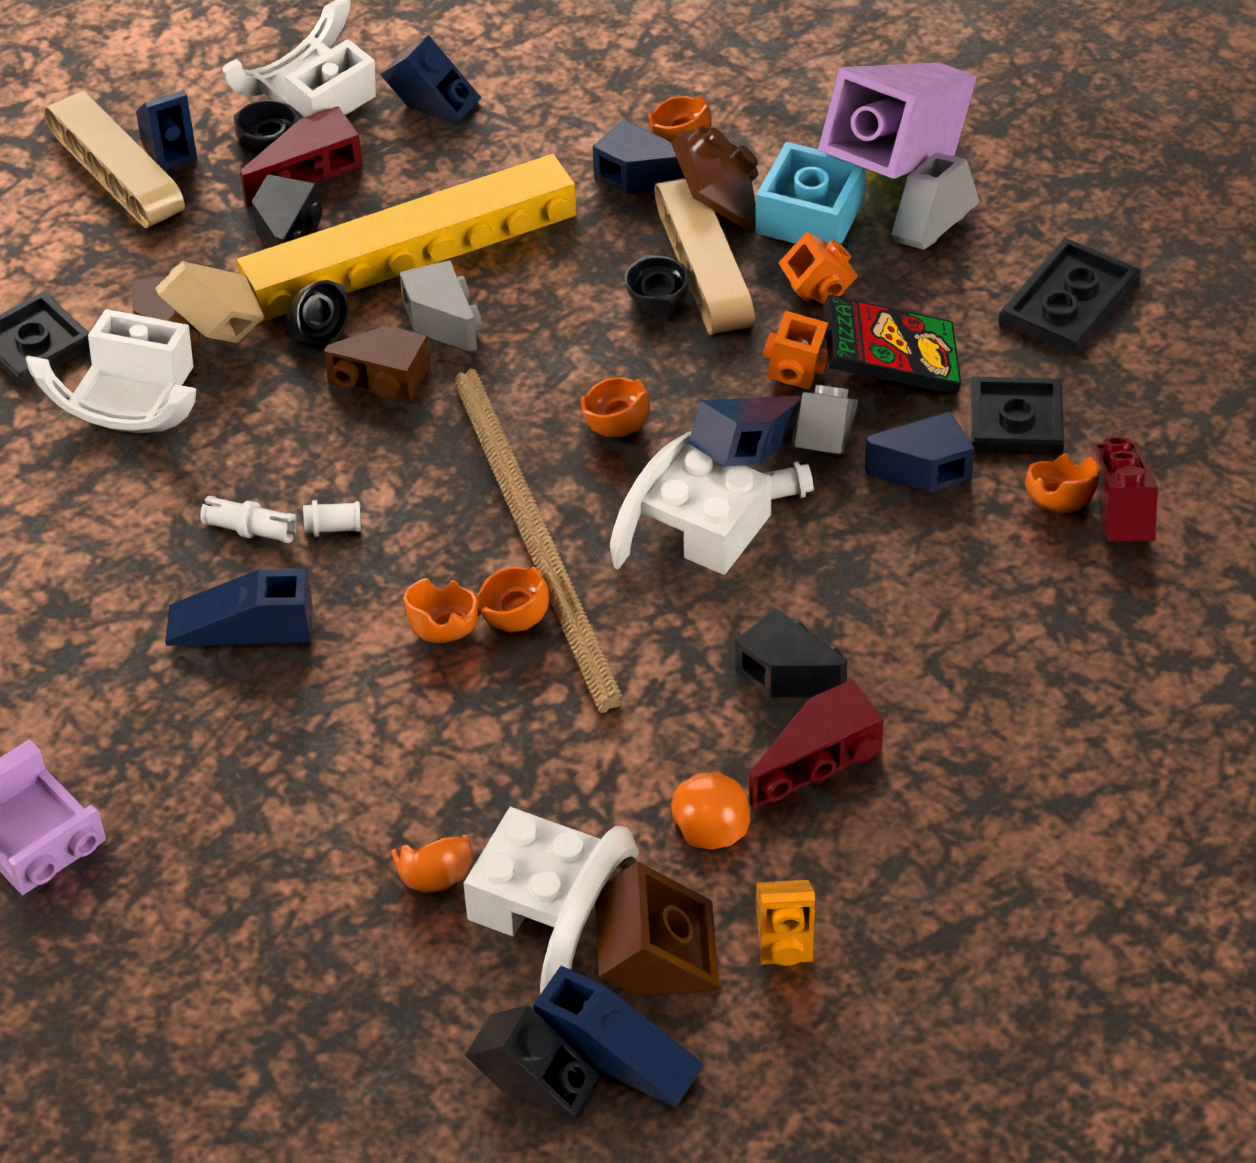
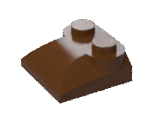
M699 127L696 131L682 132L671 144L692 197L752 233L756 229V204L752 181L759 175L756 167L758 160L755 155L745 146L741 145L738 148L730 143L723 133L714 127L710 130L706 127Z

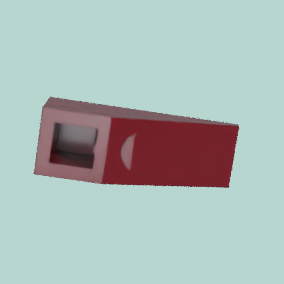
M1109 437L1104 439V443H1091L1092 458L1101 468L1097 495L1101 523L1108 542L1156 541L1158 486L1138 443L1132 442L1129 438Z
M853 679L811 697L749 772V804L752 809L769 801H778L789 792L811 782L823 781L832 773L856 762H865L876 753L882 751L884 719Z

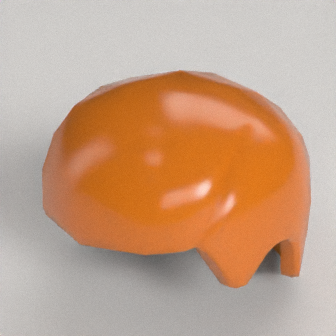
M701 95L697 96L696 99L689 96L670 97L660 103L654 112L648 115L651 132L670 142H673L684 131H696L699 127H706L710 130L712 123L709 106Z
M625 377L607 378L594 385L588 394L581 398L583 417L592 431L605 438H624L637 432L646 422L650 409V400L646 388L640 379L633 381Z
M1063 453L1053 462L1039 461L1030 464L1025 479L1026 491L1030 498L1044 509L1060 514L1072 513L1081 510L1090 503L1097 489L1101 468L1091 457L1084 459L1081 465H1076L1071 462L1068 454Z
M519 566L499 569L485 579L479 593L476 594L480 603L481 614L485 621L493 628L507 633L525 631L539 623L547 612L549 604L548 586L536 567H532L529 570Z
M428 578L421 579L408 587L402 598L413 633L424 641L432 643H446L463 638L475 628L481 613L480 603L474 592L459 587L455 580H451L446 588L438 589L432 585Z
M719 772L700 773L682 782L672 795L671 810L674 824L680 827L686 843L690 846L714 850L731 846L745 836L750 823V811L746 794L736 780Z
M462 835L463 838H442L416 849H412L408 845H403L401 850L393 849L391 853L401 880L409 888L423 893L442 892L460 882L470 869L474 858L468 836Z

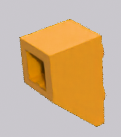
M809 880L756 883V921L761 965L778 964L791 966L799 962H813L815 893Z

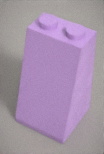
M942 63L841 67L837 75L818 150L893 179L913 172L935 152L954 156L977 76Z

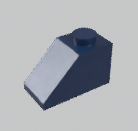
M184 90L145 102L136 111L141 143L148 155L163 170L198 159L188 98Z

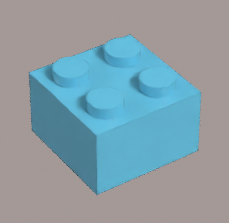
M785 142L756 194V234L796 244L806 232H809L828 243L831 240H835L842 244L865 201L866 168L815 148Z

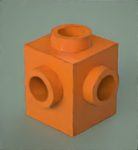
M806 232L778 262L791 282L792 289L807 302L814 299L824 305L828 294L840 297L858 277L848 262L851 255L840 243L835 240H831L828 243L809 232Z
M785 311L777 333H769L764 348L763 358L770 360L767 378L810 390L815 373L824 375L828 363V350L826 347H823L828 323Z

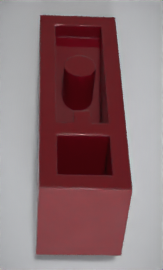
M339 106L300 119L240 170L244 202L247 207L252 206V200L267 174L309 183H318L363 167L359 134Z

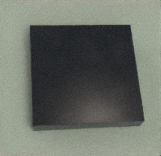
M43 291L0 315V368L19 387L23 388L35 381L29 372L26 362L27 356L49 360L53 371L90 350L89 332Z
M971 376V444L974 447V452L1063 454L1062 379Z

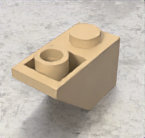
M182 261L155 288L158 295L208 338L238 343L264 318L246 275Z

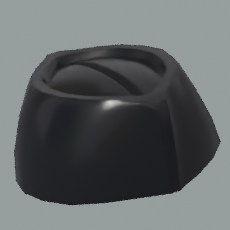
M278 100L255 101L234 114L236 137L246 147L256 153H261L299 121L295 109L291 105Z
M643 255L629 266L624 276L626 290L631 299L646 313L665 321H669L679 308L686 295L690 279L688 269L676 259L659 255Z
M321 280L307 284L297 291L290 301L287 310L286 338L316 346H327L335 342L342 335L349 319V303L345 287L342 284L329 280Z

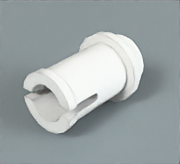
M797 461L793 462V467L764 473L771 476V499L799 494L800 498L806 497V492L814 491L812 475L808 464L800 465Z
M312 500V505H303L305 533H314V537H319V532H361L359 501L355 503L317 504V500Z

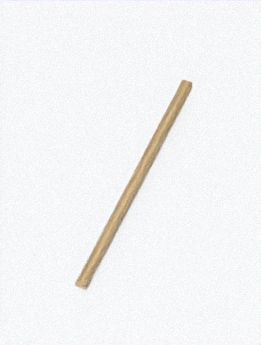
M470 368L466 374L459 372L455 378V381H457L455 386L460 394L459 396L463 401V405H465V409H467L466 412L475 428L478 439H480L479 441L485 451L484 453L487 455L486 457L497 478L496 480L499 482L498 485L504 494L503 496L506 498L505 501H507L510 512L518 526L517 528L520 530L519 532L525 542L524 544L529 550L528 553L534 562V566L539 570L548 586L550 603L556 612L559 623L562 625L561 628L571 646L572 653L575 655L576 662L579 664V668H581L580 671L585 677L584 680L589 686L588 689L592 694L596 707L600 713H606L610 708H616L623 703L620 701L622 697L621 691L617 689L618 685H616L617 682L614 680V676H611L613 673L610 672L611 669L608 667L609 664L606 663L607 660L604 658V654H602L603 651L600 650L599 642L594 637L595 633L592 632L593 629L588 624L589 620L584 615L585 612L582 611V604L577 598L578 595L575 594L576 591L573 590L574 586L571 585L572 582L569 581L568 574L565 573V566L562 565L563 562L560 561L559 553L556 552L557 549L551 540L552 537L549 536L550 533L545 528L546 525L544 520H542L543 517L538 512L539 509L537 504H535V500H533L534 497L529 492L530 489L528 484H526V480H524L525 477L520 472L521 469L515 460L516 457H514V453L510 449L511 446L508 445L509 442L506 441L507 438L503 433L504 430H502V426L498 422L499 419L496 418L497 415L493 410L492 404L489 403V397L486 395L487 393L481 384L482 381H480V377L476 373L477 371Z

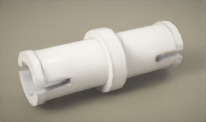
M208 496L205 502L212 506L203 504L201 507L200 517L204 525L235 530L241 537L252 538L257 535L279 540L283 543H290L294 538L292 535H288L287 532L295 535L297 531L298 520L295 514L261 508L258 502L245 501L242 504L219 499L216 496Z

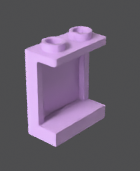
M30 739L0 757V872L21 895H24L36 886L48 882L57 872L78 858L89 855L98 845L106 841L99 811L93 805L84 809L46 770L41 750Z

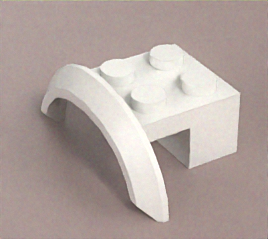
M335 0L325 5L320 19L309 36L281 59L265 67L253 70L242 69L241 62L235 59L225 64L222 70L225 82L232 90L246 96L265 94L271 100L285 102L295 109L299 120L337 106L346 115L376 97L375 60L349 39L330 49L346 23L351 0Z
M105 309L88 335L92 365L74 393L67 389L55 376L50 367L49 360L32 356L26 357L30 374L41 390L54 403L68 413L89 423L112 430L133 433L165 431L183 421L189 415L196 401V388L182 386L193 368L190 331L187 324Z
M691 432L676 438L664 446L648 462L622 504L610 541L614 568L619 569L629 557L632 537L640 515L644 514L684 531V558L725 575L771 516V476L744 465L724 467L689 444Z
M509 807L464 881L467 920L513 937L525 917L554 927L543 963L540 994L561 965L571 970L584 925L602 888L613 871L622 861H632L638 856L639 850L631 831L625 826H615L602 839Z

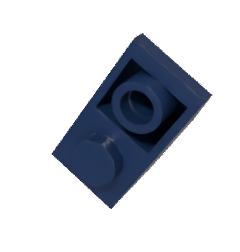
M430 35L402 51L380 74L406 106L455 124L482 98Z
M624 119L593 145L594 178L625 194L653 192L657 183L683 179L685 177L672 147V142Z
M951 411L866 437L865 470L868 475L928 493L972 480L974 447Z

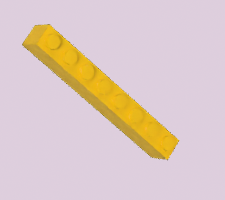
M550 154L238 258L239 274L247 276L264 315V318L260 321L261 323L287 314L289 303L295 293L303 286L314 281L329 280L342 284L347 294L400 276L399 272L432 265L576 216L575 183L555 155Z

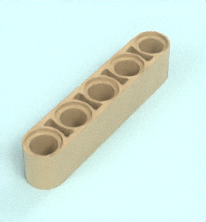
M79 91L44 108L45 119L53 135L144 228H149L184 211L185 202L174 180L86 92Z
M685 178L657 183L655 185V198L660 218L678 261L688 269L690 276L688 286L708 333L715 335L753 327L755 316L752 299L714 210L692 197Z

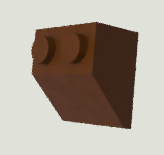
M638 861L606 882L595 902L599 977L637 996L712 992L719 987L712 900Z

